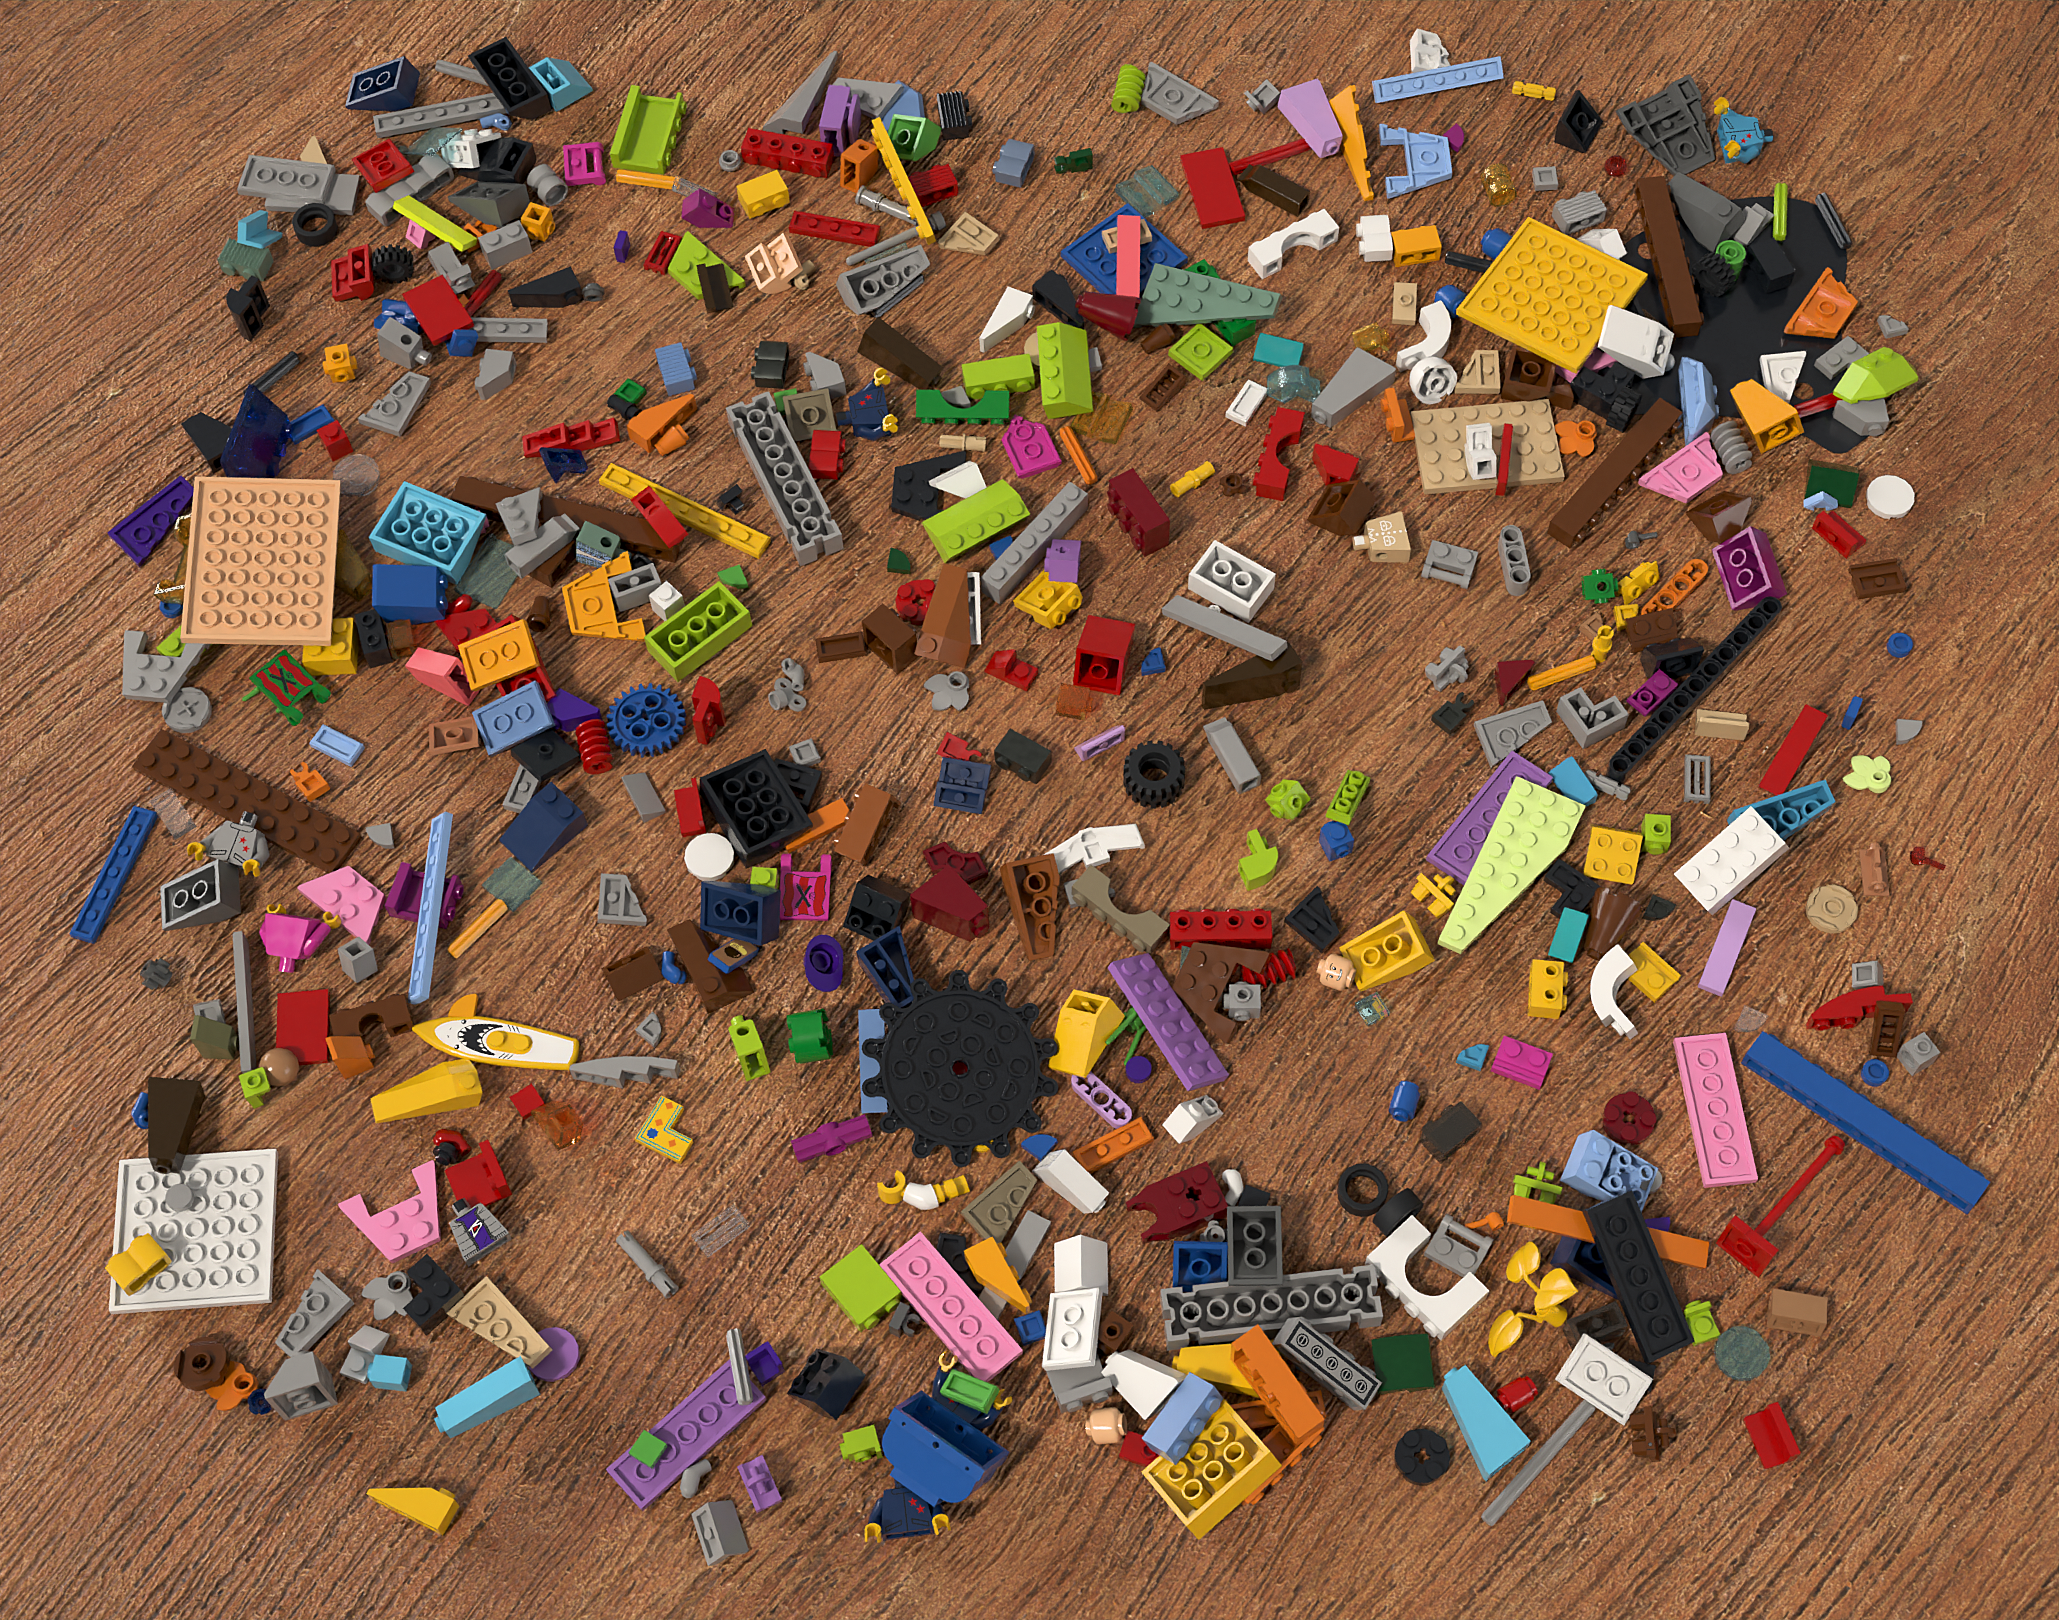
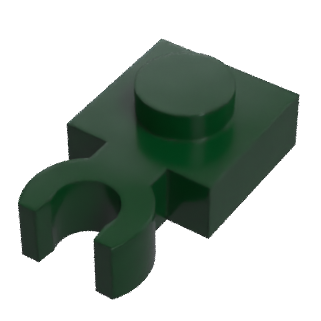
M1091 148L1069 152L1068 157L1057 156L1054 158L1056 174L1064 173L1069 169L1071 173L1093 169Z

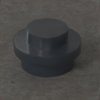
M441 1142L433 1150L436 1161L442 1165L448 1166L449 1164H456L458 1161L457 1155L459 1151L449 1143Z

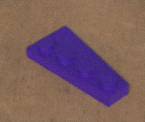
M180 475L107 532L108 536L140 568L192 503L194 488Z

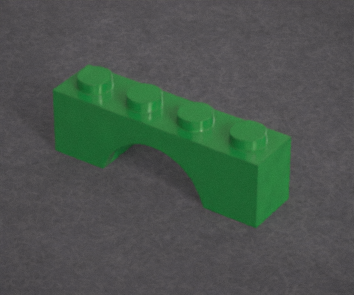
M916 390V419L924 425H934L935 421H944L945 425H958V421H967L968 425H981V422H991L990 425L1002 426L1004 422L1010 421V392L986 390L983 398L976 405L961 409L948 404L942 397L940 390Z

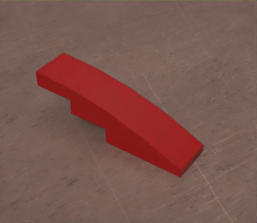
M614 417L595 424L586 420L569 427L563 422L522 436L523 451L526 458L575 453L620 441L618 421Z
M1805 704L1758 788L1774 796L1785 792L1827 719V714Z

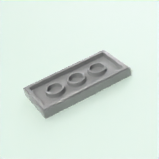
M249 155L237 191L239 195L325 204L336 169L334 165Z
M334 174L324 204L333 211V214H354L361 183L360 175ZM266 198L265 208L266 211L296 212L302 206L310 203Z

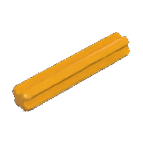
M618 169L616 174V180L620 183L679 190L681 186V179L674 176Z
M1589 655L1530 676L1527 681L1528 686L1534 691L1596 668V661L1593 656Z
M497 899L447 947L448 953L454 958H458L508 910L505 902Z

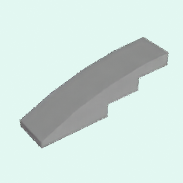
M636 1056L595 1059L572 1064L569 1069L573 1079L623 1088L625 1079L650 1084L653 1074L678 1079L680 1073L677 1060Z

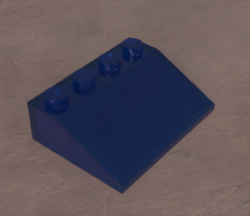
M252 384L248 385L220 463L227 477L274 479L279 473L281 458L286 454V444L288 439L291 438L293 425L290 423L287 414Z

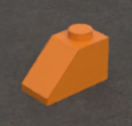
M330 1036L325 1038L332 1059L344 1079L374 1068L371 1061L372 1058H375L370 1043L365 1045L361 1036Z

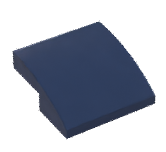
M942 757L933 806L982 814L992 765Z

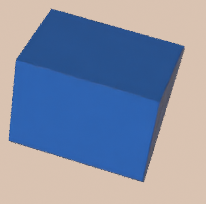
M1174 1241L1173 1288L1182 1287L1183 1292H1192L1193 1285L1226 1282L1228 1242Z

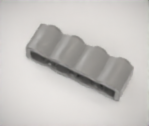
M435 152L422 157L417 165L412 166L414 172L377 193L374 192L369 195L365 201L368 211L385 227L389 226L402 216L401 213L393 209L394 201L408 195L419 202L431 197L437 189L445 187L453 180L452 168Z

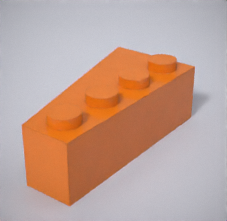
M1258 1324L1232 1342L1230 1360L1296 1446L1323 1428L1325 1420L1323 1418L1325 1416L1323 1410L1316 1402L1313 1403L1304 1385L1297 1381L1289 1366L1281 1358Z

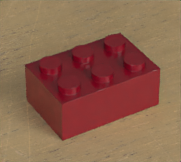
M1134 468L1110 479L1109 490L1107 491V508L1110 514L1116 516L1119 520L1122 531L1125 534H1129L1133 547L1137 551L1140 550L1143 556L1146 557L1168 546L1170 519Z

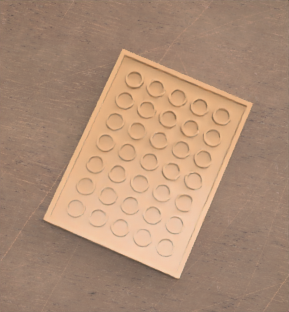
M195 477L181 625V643L331 646L341 494L340 480Z

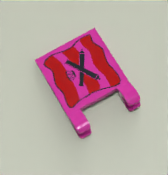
M782 854L780 920L828 921L832 871L831 855H821V872L792 871L793 860L791 854Z

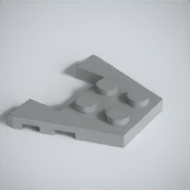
M125 630L122 695L126 699L170 703L187 679L185 676L192 666L198 664L202 651L205 648L208 649L211 645L186 643L181 657L147 655L142 653L149 636L145 632Z

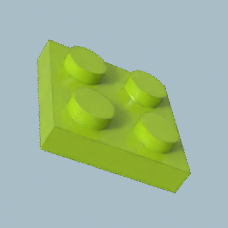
M1202 324L1194 326L1168 350V356L1201 381L1233 353V347Z

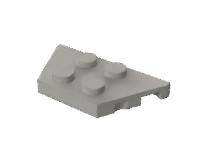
M1149 63L1145 88L1141 98V104L1176 125L1219 107V100L1155 63Z

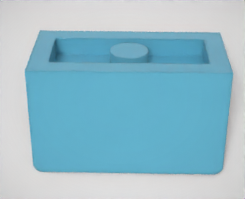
M259 210L238 221L237 243L263 249L281 239L283 233L267 229L268 212Z

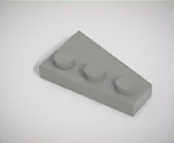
M540 487L514 497H507L501 502L495 503L514 546L537 538L539 526L538 512L541 511L540 500H542L543 496Z
M1542 700L1475 721L1473 725L1490 768H1493L1504 760L1511 751L1515 752L1549 727L1552 721Z
M318 1269L313 1275L314 1281L310 1288L305 1290L300 1298L302 1302L296 1312L290 1315L275 1341L277 1346L290 1358L297 1352L307 1351L354 1305V1302Z

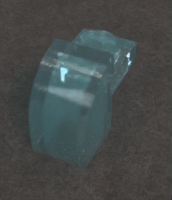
M1301 365L1284 366L1267 376V395L1284 404L1296 396L1314 403L1320 395V380L1309 375L1308 367Z

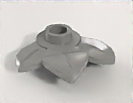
M955 671L948 676L937 674L924 683V687L927 690L935 693L932 699L933 710L943 711L953 706L956 710L960 711L968 704L969 695L967 690L969 688V679L962 672ZM954 683H961L960 686H953Z
M396 1271L388 1275L387 1278H375L365 1286L361 1295L367 1299L375 1300L374 1318L376 1320L388 1319L396 1311L402 1316L407 1315L403 1308L413 1300L409 1292L411 1289V1279L406 1273ZM397 1282H403L400 1289H394V1285Z

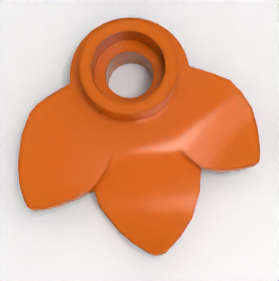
M1568 420L1554 426L1555 433L1562 437L1558 443L1561 454L1569 455L1577 452L1584 458L1594 450L1593 440L1596 438L1597 430L1592 422L1584 420L1577 424Z
M230 1361L224 1382L218 1387H211L205 1391L211 1398L218 1400L217 1410L226 1411L237 1407L243 1399L253 1396L258 1390L259 1383L255 1375L246 1372L241 1363ZM249 1384L247 1388L241 1389L242 1386Z

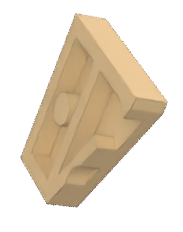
M1475 350L1469 364L1463 371L1461 379L1455 385V394H1499L1498 350Z

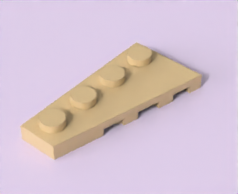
M487 1276L446 1313L513 1357L518 1358L521 1356L525 1364L532 1369L553 1350Z

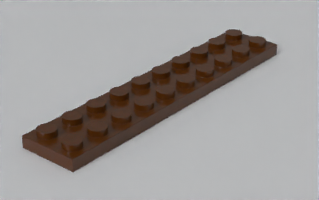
M160 729L132 765L136 772L228 821L239 824L244 811L257 815L258 818L254 829L263 833L268 842L328 874L340 869L362 838L359 832L163 729Z

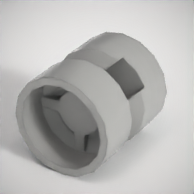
M548 164L538 165L529 173L527 178L528 185L547 206H555L561 203L567 196L568 186L559 176H556L555 171Z

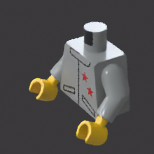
M247 811L243 812L239 824L226 820L223 825L219 826L199 843L193 842L187 846L188 856L195 853V860L201 861L203 853H206V856L212 860L219 859L233 867L242 869L246 876L249 872H252L255 877L260 875L259 869L269 858V850L265 835L259 830L254 829L258 816Z

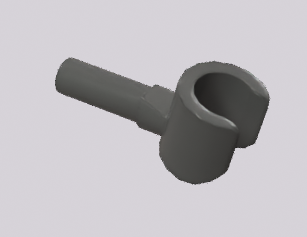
M1637 531L1629 532L1628 537L1625 539L1626 548H1638L1640 546L1639 541L1657 538V532L1638 534Z

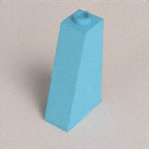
M520 1356L435 1407L438 1417L434 1418L440 1433L445 1431L451 1439L539 1396L540 1393L530 1370Z
M1466 1365L1459 1370L1454 1367L1444 1376L1445 1381L1442 1390L1482 1478L1488 1481L1525 1451L1531 1441Z

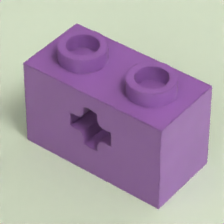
M1052 539L1051 548L1047 547L1044 572H1049V581L1077 583L1081 541Z

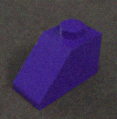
M560 688L556 691L557 696L552 698L547 704L555 726L552 728L556 730L560 728L565 732L576 730L585 721L592 719L603 720L600 709Z

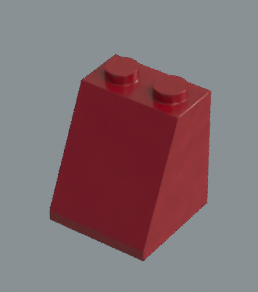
M947 865L910 894L912 915L921 922L969 942L973 941L976 937H983L989 930L988 905L950 865Z

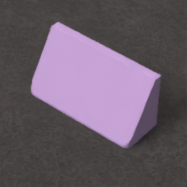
M1123 725L1114 726L1077 745L1075 751L1082 761H1086L1124 741L1125 728Z

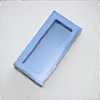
M324 724L309 743L312 748L350 767L353 766L365 749L362 743Z

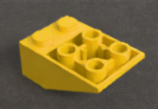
M1075 989L1072 991L1060 1010L1054 1036L1057 1052L1049 1058V1069L1082 1078L1087 1077L1107 1045L1105 1043L1106 1040L1119 1027L1125 1017L1110 998Z

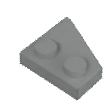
M601 873L597 923L646 926L647 918L640 909L639 901L631 890V884L627 876Z

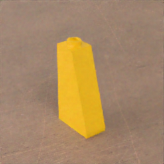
M1231 1344L1183 1347L1180 1350L1179 1356L1174 1355L1173 1369L1186 1375L1191 1372L1215 1386L1217 1390L1259 1398L1230 1360Z

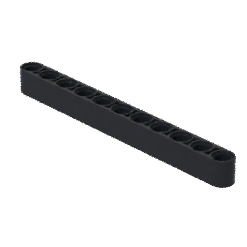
M1765 597L1612 756L1606 770V777L1619 782L1618 785H1621L1634 774L1775 625L1782 609L1781 602L1777 598ZM1645 736H1651L1653 739H1648ZM1630 752H1636L1638 755H1632ZM1614 768H1620V769H1622L1623 771L1620 772V771L1615 770Z

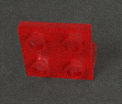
M488 1139L478 1143L482 1151L481 1153L445 1170L456 1200L465 1198L471 1208L479 1203L486 1207L513 1195Z

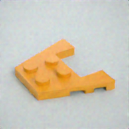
M628 551L623 552L611 562L608 561L602 564V567L589 574L588 572L562 587L572 635L645 642L644 637L646 633L642 618L622 623L617 622L608 581L612 577L632 571Z

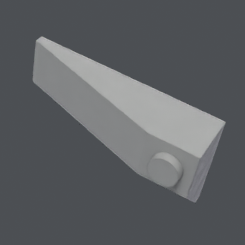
M918 245L841 273L836 286L845 305L859 316L880 308L930 266V262L922 245Z

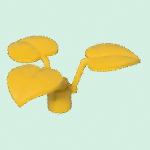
M1527 1242L1511 1257L1506 1268V1275L1508 1280L1513 1283H1518L1524 1278L1528 1285L1537 1293L1534 1301L1537 1315L1522 1312L1515 1315L1512 1310H1507L1497 1317L1491 1326L1488 1338L1490 1353L1495 1358L1519 1339L1523 1330L1522 1318L1535 1320L1538 1323H1542L1544 1320L1553 1327L1561 1326L1567 1318V1310L1559 1305V1303L1578 1292L1568 1273L1561 1268L1550 1271L1542 1279L1540 1289L1534 1284L1529 1274L1538 1269L1541 1254L1539 1248L1533 1242Z

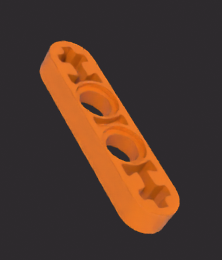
M1701 559L1689 561L1642 608L1640 615L1654 612L1655 609L1659 611L1673 608L1674 611L1704 581L1708 572L1707 564ZM1699 569L1700 572H1696L1691 579L1692 570ZM1683 582L1687 585L1688 589L1679 590L1676 588L1675 583ZM1668 597L1672 600L1673 604L1664 605L1660 602V598Z

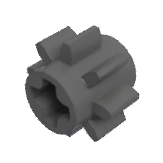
M162 958L156 959L155 962L151 959L148 960L140 972V976L144 978L142 984L151 990L157 989V987L164 988L173 974L168 969L170 963Z

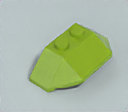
M1882 347L1852 362L1834 389L1833 395L1850 404L1858 403V400L1869 401L1884 398L1917 382L1918 374L1915 367L1902 355L1890 348Z

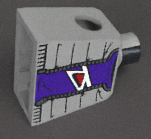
M462 1198L452 1205L458 1217L449 1224L468 1267L512 1239L505 1227L482 1203L471 1208L467 1200Z

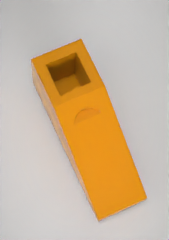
M992 1236L964 1250L965 1260L977 1282L1026 1315L1030 1313L1029 1304L1032 1303L1030 1295L1026 1288L1020 1289L1017 1280L1020 1279L1015 1267L1013 1265L1008 1266L1004 1258L1007 1257V1253L1001 1242L996 1244Z

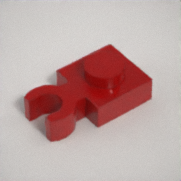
M946 732L936 754L942 757L971 761L970 758L974 754L979 757L983 756L979 750H967L970 743L950 732Z

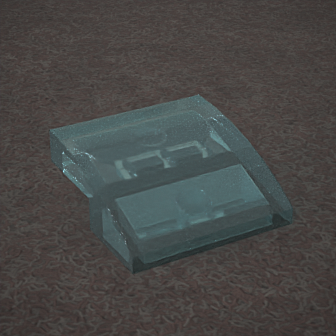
M1153 165L1135 171L1132 179L1116 184L1114 190L1126 204H1130L1144 218L1167 206L1179 195L1178 191Z

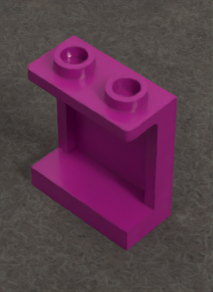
M401 862L385 903V908L390 917L418 923L425 873L414 871L409 863ZM453 874L451 879L444 878L438 928L447 929L449 921H453L455 917L457 899H461L464 891V885H462L458 875Z

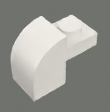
M1491 424L1466 425V444H1464L1469 474L1473 480L1496 477V454L1492 449Z

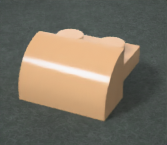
M782 233L767 246L762 243L745 256L759 291L767 294H775L792 287L790 280L803 270L791 240L785 233Z

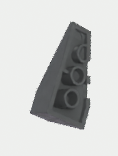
M1680 172L1666 184H1669L1671 188V202H1674L1676 210L1683 218L1694 238L1710 252L1715 253L1717 246L1721 242L1728 240L1745 222L1740 207L1721 194Z

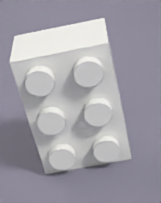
M1214 540L1189 573L1188 589L1249 623L1273 591L1276 574Z

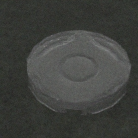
M350 455L342 459L335 466L333 472V480L341 481V493L348 497H352V495H358V497L365 496L373 492L380 482V469L375 460L367 455Z

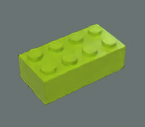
M718 581L644 637L647 650L679 682L751 628L750 612Z

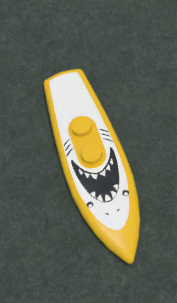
M482 1016L441 1017L416 1024L412 1027L413 1032L434 1048L454 1057L469 1059L470 1061L483 1064L570 1071V1065L576 1063L579 1055L578 1039L496 1018Z

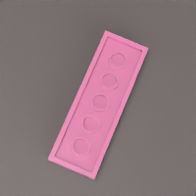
M1726 1033L1675 1038L1673 1044L1704 1188L1756 1183L1758 1176Z
M921 1231L879 1264L899 1288L901 1294L952 1354L958 1356V1361L971 1376L989 1382L1023 1354L1021 1347Z

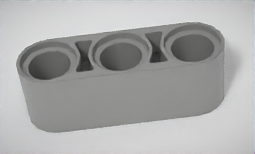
M1507 525L1501 530L1498 551L1507 591L1513 596H1521L1528 589L1530 569L1521 530L1517 526Z

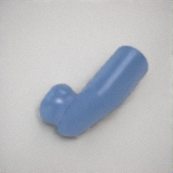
M501 113L479 118L482 129L494 126L501 130H508L512 124L510 118Z

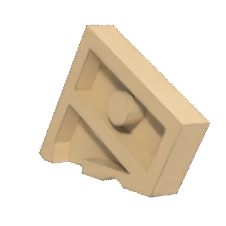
M964 212L937 243L941 249L986 255L1000 238L997 233Z

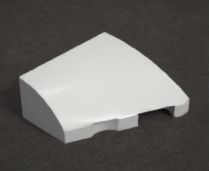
M1417 29L1410 39L1412 72L1416 73L1451 66L1447 60L1449 54L1441 45L1438 35Z

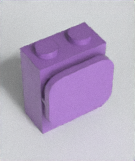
M829 85L819 124L821 142L833 144L834 156L841 157V154L846 150L848 140H850L851 145L857 141L861 124L859 94H853V97H851L850 87Z

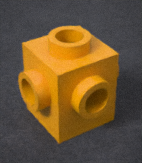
M530 202L521 217V224L530 239L545 242L549 234H552L555 229L551 209Z
M347 343L324 348L326 361H323L325 375H330L333 383L356 379L354 369H358L356 357L351 355Z

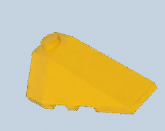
M469 1059L442 1062L372 1097L370 1101L375 1122L382 1123L479 1106L482 1089L477 1069Z

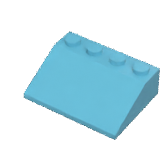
M404 481L370 534L369 539L376 552L405 564L436 566L446 576L448 582L457 585L470 563L487 516L484 513Z

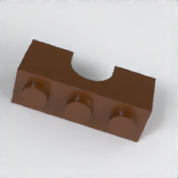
M392 994L387 996L386 999L376 1002L368 1001L359 1007L340 1009L335 1014L329 1015L334 1036H361L365 1045V1030L373 1023L385 1024L390 1037L411 1032L412 1027L415 1025L410 1003H408L405 994Z

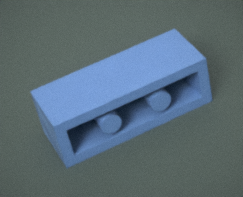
M1189 1372L1142 1437L1143 1441L1153 1452L1176 1465L1186 1455L1189 1446L1196 1436L1203 1431L1205 1424L1212 1414L1219 1409L1220 1403L1224 1398L1215 1386Z

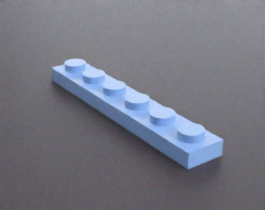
M1501 56L1374 80L1372 85L1375 103L1502 79L1504 76Z

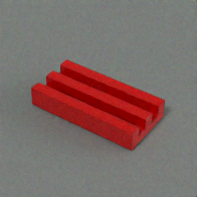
M661 231L643 264L644 270L649 271V269H652L654 273L660 271L661 275L665 276L682 241V237ZM665 238H668L667 241H666V243H665V245H664V247H662V249H661V251H660V255H659L658 259L656 260L655 263H653V261H654V259H655V257H656L658 251L660 250V248H661V246H662V244H663Z

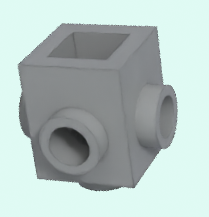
M1247 982L1229 984V993H1224V1009H1229V1018L1246 1021L1250 1018L1260 1017V985H1249Z

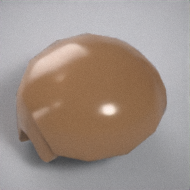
M271 1049L261 1057L259 1068L263 1067L266 1071L269 1084L275 1087L288 1085L296 1078L299 1071L298 1059L288 1049Z

